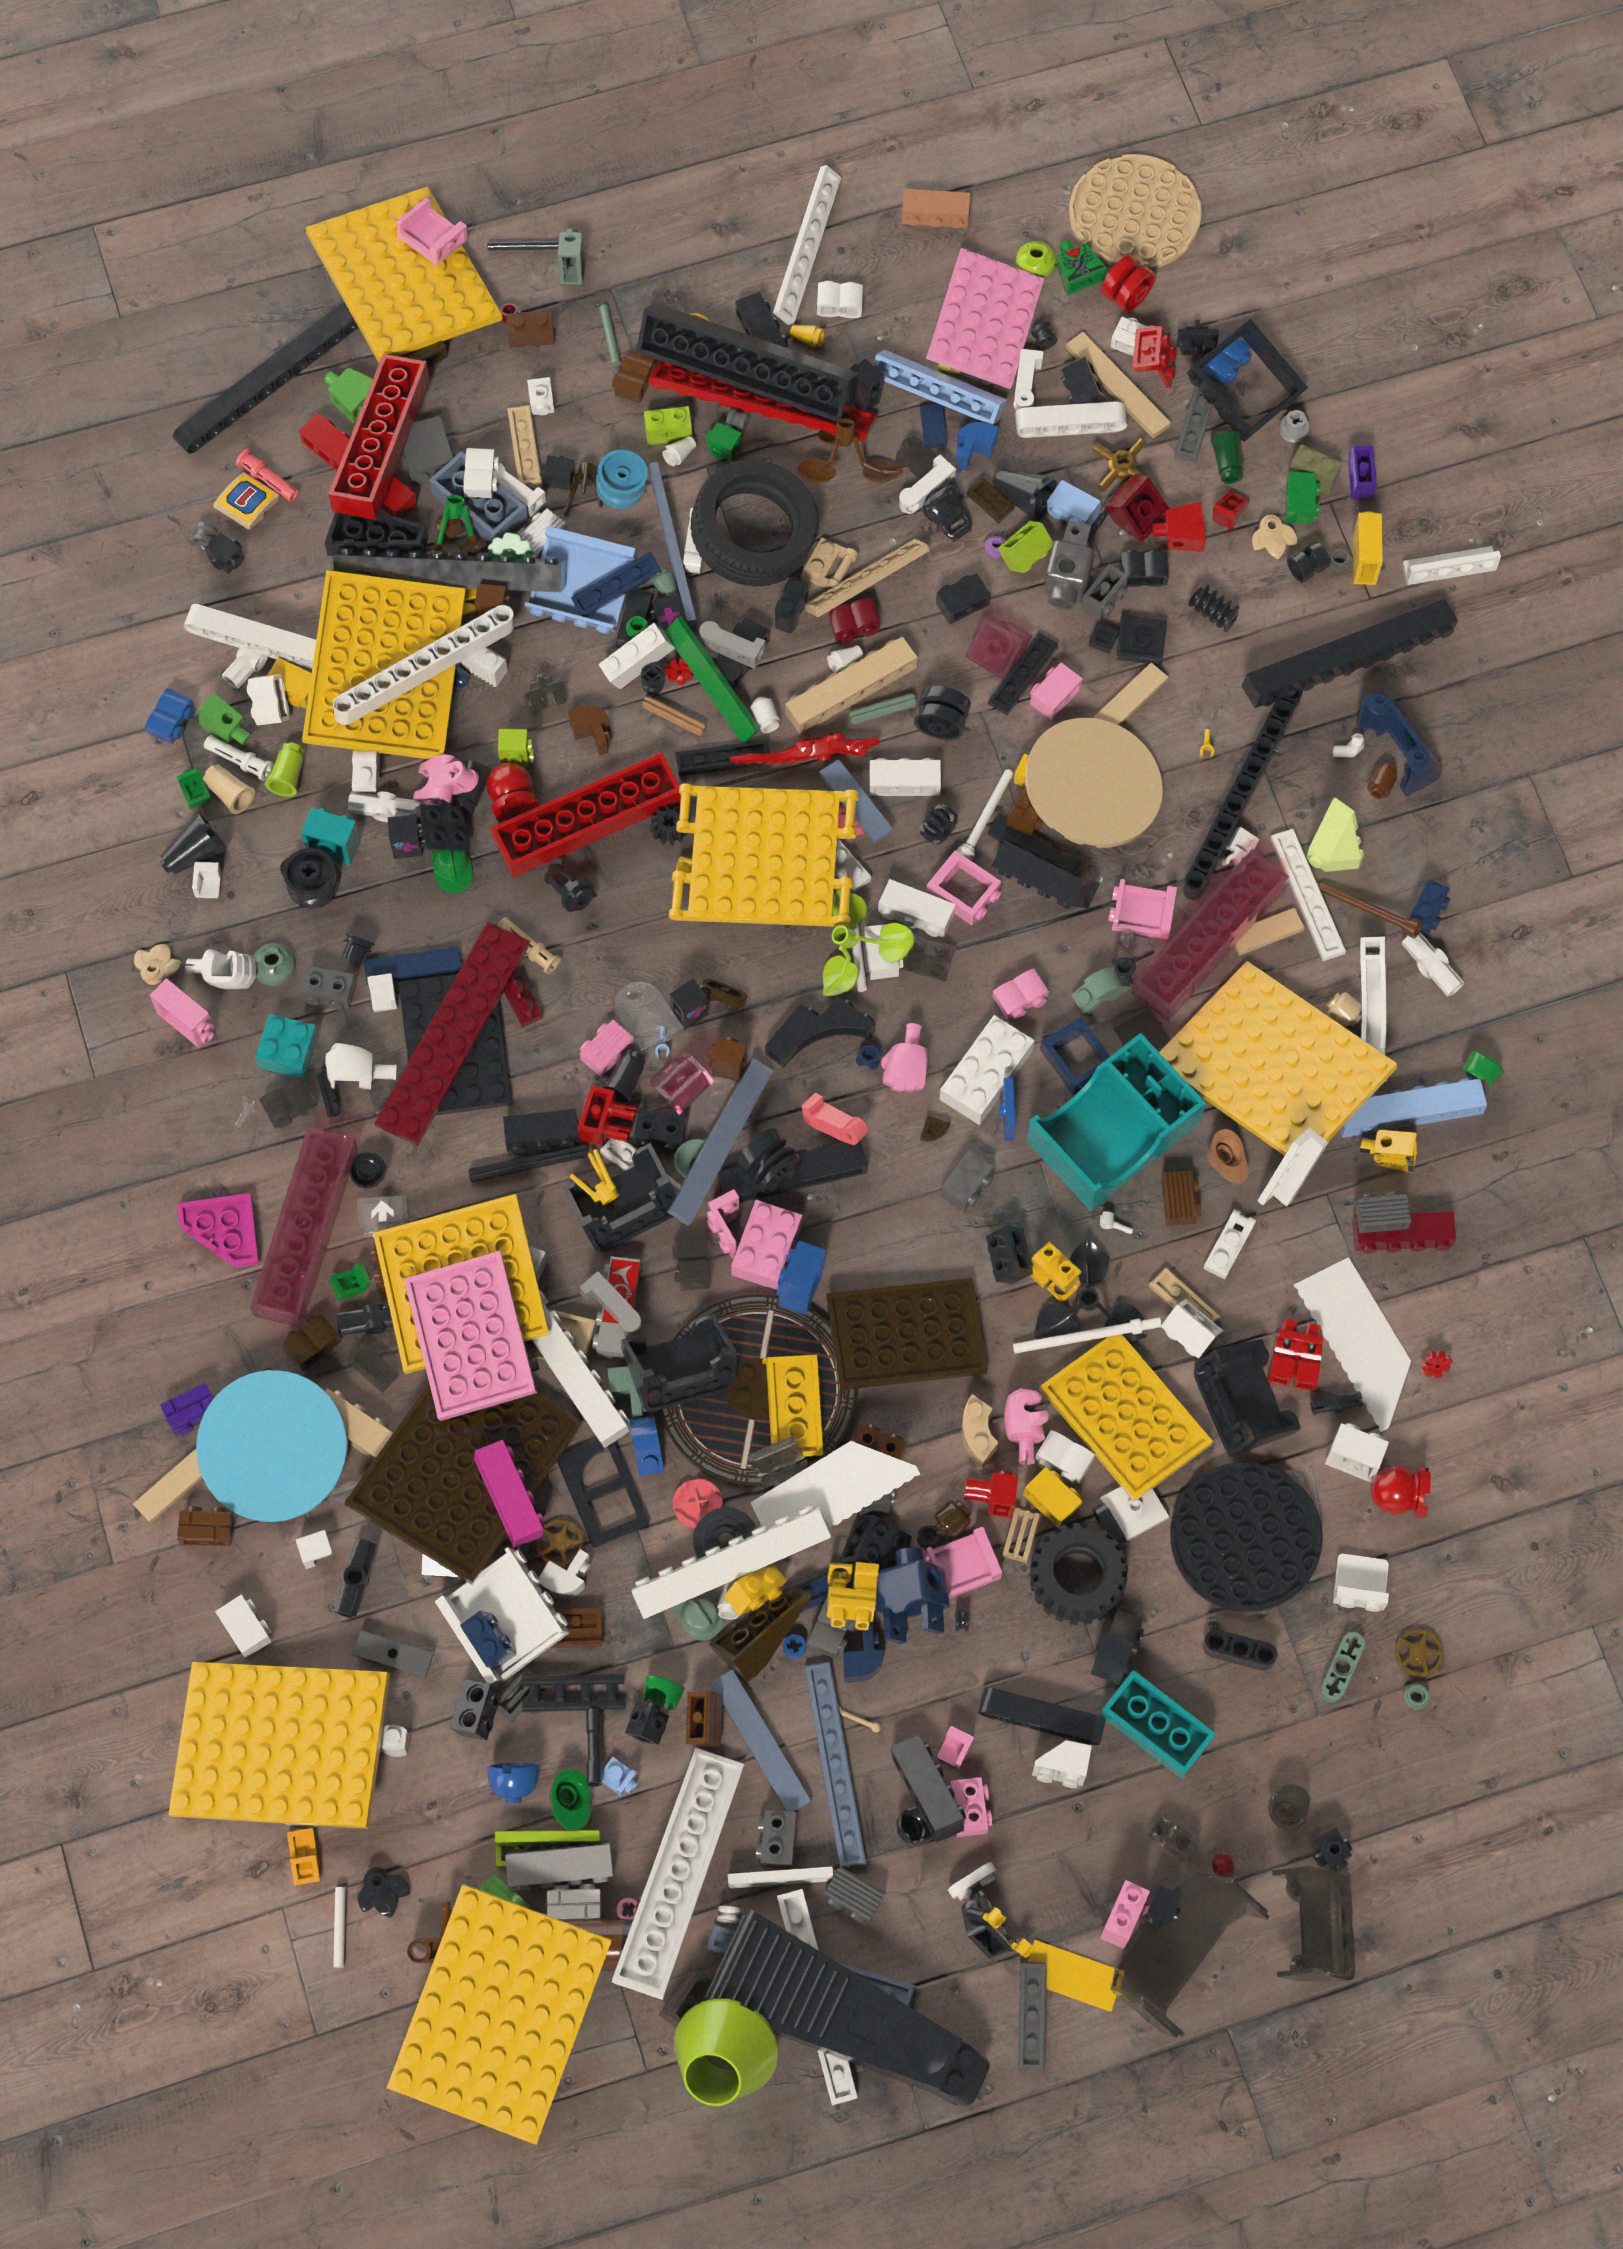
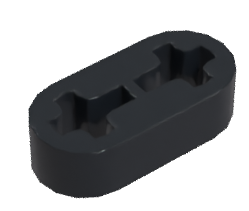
M1102 1503L1093 1508L1092 1511L1099 1526L1108 1532L1107 1537L1109 1539L1115 1538L1119 1543L1118 1548L1127 1544L1126 1537L1108 1506Z

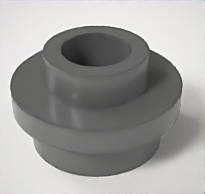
M1337 549L1329 554L1330 568L1332 570L1342 572L1348 569L1351 559L1345 550Z

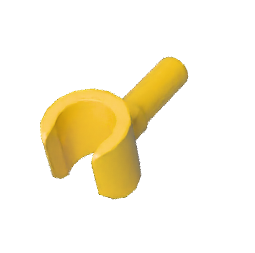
M1205 729L1204 745L1199 753L1200 758L1203 757L1204 750H1208L1211 753L1210 759L1213 757L1214 748L1210 743V729Z

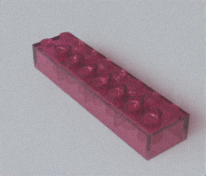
M1251 849L1133 981L1131 993L1165 1020L1169 1021L1249 929L1285 891L1290 876L1254 849Z
M307 1128L250 1305L254 1317L299 1328L302 1327L348 1182L350 1162L355 1158L358 1150L355 1138L316 1128Z

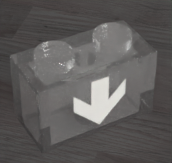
M406 1195L357 1199L358 1227L361 1235L365 1234L367 1237H374V1232L410 1223L409 1203Z

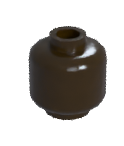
M948 1500L935 1512L934 1518L937 1523L934 1526L943 1536L949 1534L952 1537H957L970 1525L971 1518L969 1516L972 1513L960 1500L956 1502Z

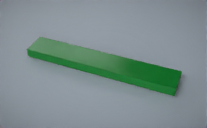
M682 617L677 618L667 628L665 634L741 743L748 742L760 730L759 726Z

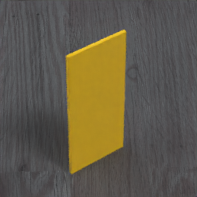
M1034 1940L1033 1946L1035 1948L1030 1953L1027 1962L1046 1963V1989L1112 2012L1124 1971Z

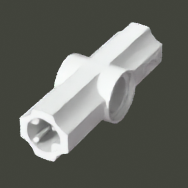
M240 648L236 659L222 674V677L228 685L234 689H239L254 671L258 672L263 668L268 656Z
M351 791L348 800V813L368 815L378 821L388 822L387 817L409 815L415 810V807L422 804L421 801L397 798L396 795L389 792H378L377 795Z
M1421 932L1415 939L1407 936L1402 941L1403 947L1417 961V967L1422 975L1428 979L1431 978L1447 997L1455 994L1464 985V981L1450 967L1444 952L1439 948H1434Z

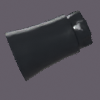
M464 760L463 764L466 768L478 773V782L471 791L455 794L452 806H462L463 813L472 815L487 786L486 780L491 769L479 762Z
M631 1049L625 1050L602 1088L614 1090L617 1102L630 1105L637 1083L644 1070L645 1057Z

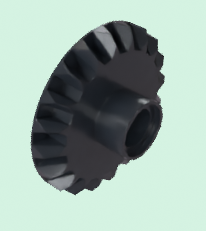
M722 1507L706 1513L695 1528L693 1535L695 1553L698 1559L705 1557V1552L711 1548L719 1546L721 1550L727 1547L721 1544L719 1540L723 1533H729L733 1539L739 1536L746 1539L753 1536L752 1531L757 1529V1527L745 1512L736 1508Z

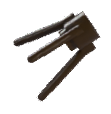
M584 462L579 465L578 473L575 474L574 483L565 505L564 515L568 514L579 483L582 485V495H585L587 486H591L593 483L595 484L596 491L597 467L593 463ZM596 492L598 507L601 508L603 506L602 500L599 499Z

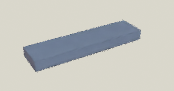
M839 759L819 771V775L832 791L856 790L859 792V799L856 801L855 821L873 844L893 833V828ZM841 802L842 805L846 808V802Z

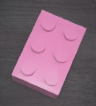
M755 1200L731 1265L732 1276L777 1290L780 1283L778 1282L782 1268L786 1269L788 1263L786 1261L791 1248L794 1249L802 1227V1215Z

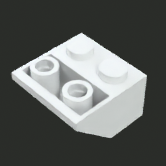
M1066 1740L1035 1761L1032 1776H1036L1038 1781L1052 1783V1780L1060 1781L1063 1786L1068 1788H1077L1078 1785L1083 1786L1092 1746Z

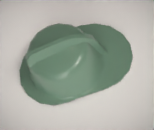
M708 1592L671 1607L674 1616L686 1633L696 1640L707 1641L714 1638L720 1632L723 1625V1618L718 1615L717 1605Z

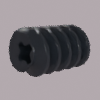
M1209 584L1204 588H1199L1190 598L1188 606H1194L1196 612L1202 611L1204 618L1209 617L1211 623L1216 622L1218 628L1224 627L1223 631L1225 633L1228 632L1237 620L1240 607L1236 606L1231 609V600L1224 604V595L1217 599V590L1210 594L1211 586Z

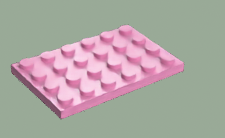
M961 248L926 359L1011 389L1019 365L1021 349L1024 348L1044 278Z
M500 1251L404 1279L437 1416L440 1421L537 1393Z

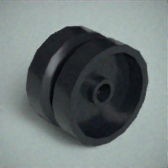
M945 686L926 687L921 692L914 725L922 733L933 738L942 740L958 739L964 733L965 719L968 717L971 701L966 695L953 688Z
M311 847L300 849L291 854L285 862L283 875L288 894L292 900L301 907L310 909L320 908L330 903L337 895L339 881L335 864L329 854L321 849Z

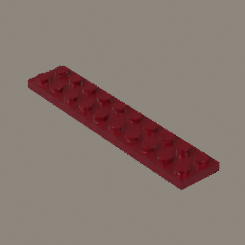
M490 922L486 923L374 1122L376 1127L419 1146L531 945L530 940Z

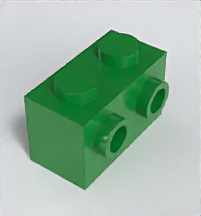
M1288 473L1286 481L1285 523L1313 525L1314 517L1319 516L1320 503L1316 502V496H1319L1320 482H1316V473Z

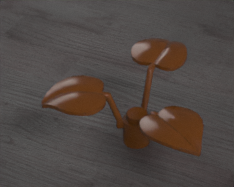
M844 418L837 421L836 435L819 430V440L825 444L833 445L829 460L825 462L817 458L806 459L799 464L798 475L805 480L818 483L833 479L837 470L830 465H832L838 444L842 447H848L852 442H854L861 466L864 467L862 474L868 480L887 482L901 475L903 469L882 459H870L866 463L858 443V436L854 435L855 423L851 419Z

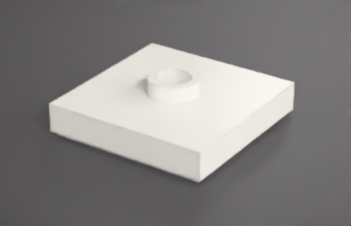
M1122 1487L1100 1497L1101 1503H1105L1108 1506L1127 1541L1169 1519V1515L1153 1489L1135 1502Z

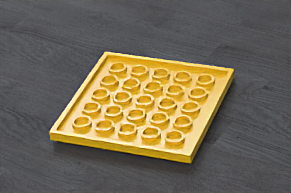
M516 1194L373 1233L405 1374L423 1370L426 1367L404 1279L497 1251L502 1253L524 1342L550 1335L521 1208Z

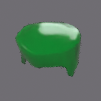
M1477 1051L1471 1052L1462 1069L1466 1071L1467 1076L1472 1074L1480 1080H1488V1086H1492L1504 1074L1503 1068L1495 1059Z
M648 1675L645 1677L643 1700L651 1699L652 1703L659 1705L663 1709L675 1710L685 1688L683 1685L667 1677Z

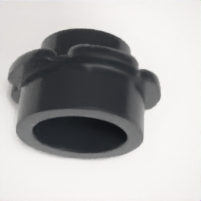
M923 1526L918 1530L917 1543L919 1546L925 1547V1549L930 1547L935 1549L936 1545L940 1544L942 1537L935 1526Z

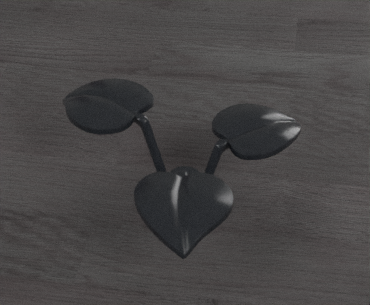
M1087 1238L1075 1248L1069 1259L1081 1271L1079 1275L1080 1283L1086 1281V1289L1082 1290L1079 1294V1304L1070 1314L1068 1308L1061 1303H1051L1045 1306L1038 1315L1034 1336L1037 1339L1076 1333L1078 1331V1324L1073 1317L1080 1309L1092 1311L1098 1308L1105 1316L1109 1317L1105 1327L1130 1323V1320L1140 1318V1321L1145 1319L1140 1311L1131 1304L1118 1303L1113 1307L1111 1314L1099 1303L1098 1293L1091 1288L1090 1281L1099 1282L1103 1280L1108 1273L1109 1262L1106 1255ZM1143 1330L1142 1333L1135 1335L1132 1333L1122 1335L1129 1343H1133L1146 1338L1148 1330Z

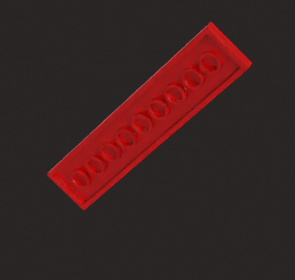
M660 360L649 378V385L655 386L660 390L675 391L683 396L698 397L702 401L717 402L725 407L740 408L745 412L759 413L767 418H778L790 424L797 423L807 426L809 429H820L836 435V421ZM854 407L851 408L850 416L846 419L854 421V435L858 436V441H866L876 422L877 413Z

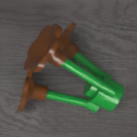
M450 495L446 498L443 517L435 521V527L439 534L438 539L435 541L434 547L423 548V554H431L432 551H443L445 555L449 554L442 550L444 545L442 543L443 537L446 536L452 539L456 535L462 534L463 527L459 519L461 515H464L468 535L467 541L460 545V550L467 554H477L488 548L486 540L484 538L477 539L476 534L473 533L469 518V506L464 505L463 497Z

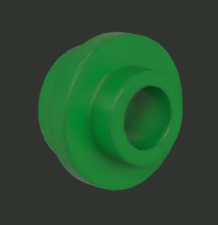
M632 617L626 624V632L631 638H634L648 628L649 624L643 617ZM636 627L642 628L641 630H638V631H637V630H634V628H636Z

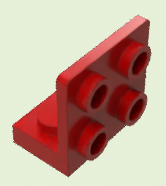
M1162 326L1136 329L1133 370L1135 372L1157 370L1166 388H1171L1172 380L1175 379L1173 364L1174 360L1177 359V350L1175 346H1172L1169 334L1165 333Z

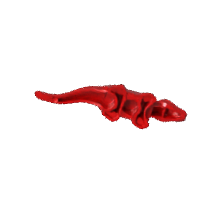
M841 731L826 733L822 737H806L795 740V745L775 753L732 756L730 761L737 764L766 763L773 765L774 763H795L796 761H806L812 758L823 761L831 759V754L835 753L864 756L869 748L878 746L880 740L876 737L853 740L843 738L844 735Z

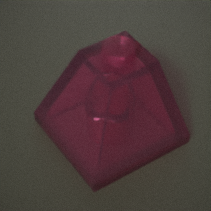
M984 617L965 657L1004 680L1025 652L1033 635L1013 623Z

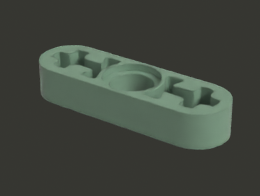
M1347 1633L1338 1647L1320 1688L1321 1696L1327 1702H1338L1345 1693L1365 1647L1364 1638L1359 1633ZM1352 1639H1355L1357 1641L1356 1645L1359 1648H1354L1350 1657L1341 1655L1340 1652L1346 1654L1349 1648V1644L1346 1641L1351 1642ZM1338 1661H1345L1349 1664L1350 1671L1346 1674H1341L1336 1670L1335 1665ZM1335 1678L1339 1679L1340 1681L1336 1687V1691L1339 1694L1335 1693L1333 1696H1330L1326 1686L1331 1687Z

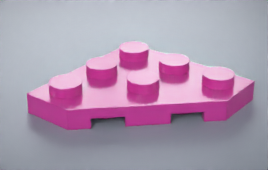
M251 1193L177 1203L179 1226L182 1231L234 1268L259 1265Z

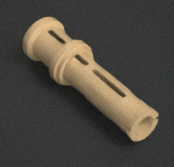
M508 917L500 920L497 926L530 940L531 945L526 952L528 953L529 960L538 963L544 968L543 971L546 974H551L558 967L561 958L550 953L546 949L545 944L535 942L511 922Z

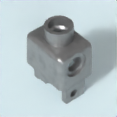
M1068 520L1063 542H1053L1046 571L1045 593L1049 596L1048 603L1055 608L1061 610L1074 609L1075 603L1082 602V597L1087 591L1094 558V550L1089 548V543H1087L1091 525ZM1077 529L1079 534L1074 535L1071 531Z

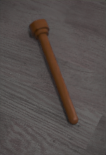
M1321 882L1318 884L1321 892L1401 927L1405 935L1413 939L1419 935L1422 929L1423 922L1414 917L1404 919L1326 883Z

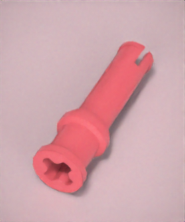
M248 448L240 453L236 460L237 466L244 467L253 478L261 479L289 502L297 498L299 490L270 470L264 460L256 458Z

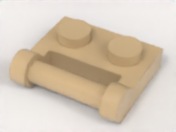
M821 537L801 573V578L830 590L840 584L850 564L858 557V553L854 549L844 548ZM838 557L843 558L833 578L827 579Z

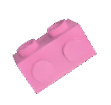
M981 1777L950 1781L955 1794L954 1801L957 1806H962L966 1814L964 1831L956 1834V1837L987 1834L988 1826H992L991 1810H986L985 1800H989L987 1784L982 1785Z

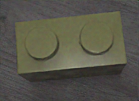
M1301 444L1291 462L1289 472L1316 473V482H1320V490L1330 494L1339 478L1342 462Z

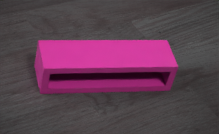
M501 1440L476 1450L474 1461L512 1546L516 1548L542 1537L545 1523L540 1513L536 1514L533 1508L535 1501L530 1491L526 1492L523 1483L525 1479L521 1469H516L513 1461L515 1457L511 1447H506L504 1441Z

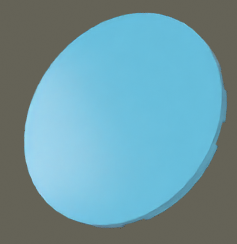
M279 1370L260 1371L248 1374L230 1383L212 1400L203 1415L198 1430L197 1461L208 1489L226 1508L240 1516L256 1521H286L310 1512L320 1505L331 1491L334 1490L346 1464L348 1453L347 1431L337 1405L316 1383L291 1372Z

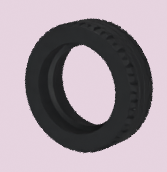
M740 460L717 469L703 483L691 514V537L700 557L721 577L745 586H770L790 578L806 562L818 533V509L816 508L813 496L805 484L787 469L762 460ZM739 494L759 495L773 501L785 512L791 523L792 536L790 541L784 548L767 553L752 552L735 545L724 535L716 519L717 510L721 502Z

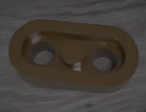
M703 980L702 985L709 994L707 996L708 1000L719 1001L733 1010L745 1006L748 997L745 992L717 980Z

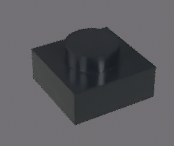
M1098 623L1089 641V647L1110 654L1119 636V631Z

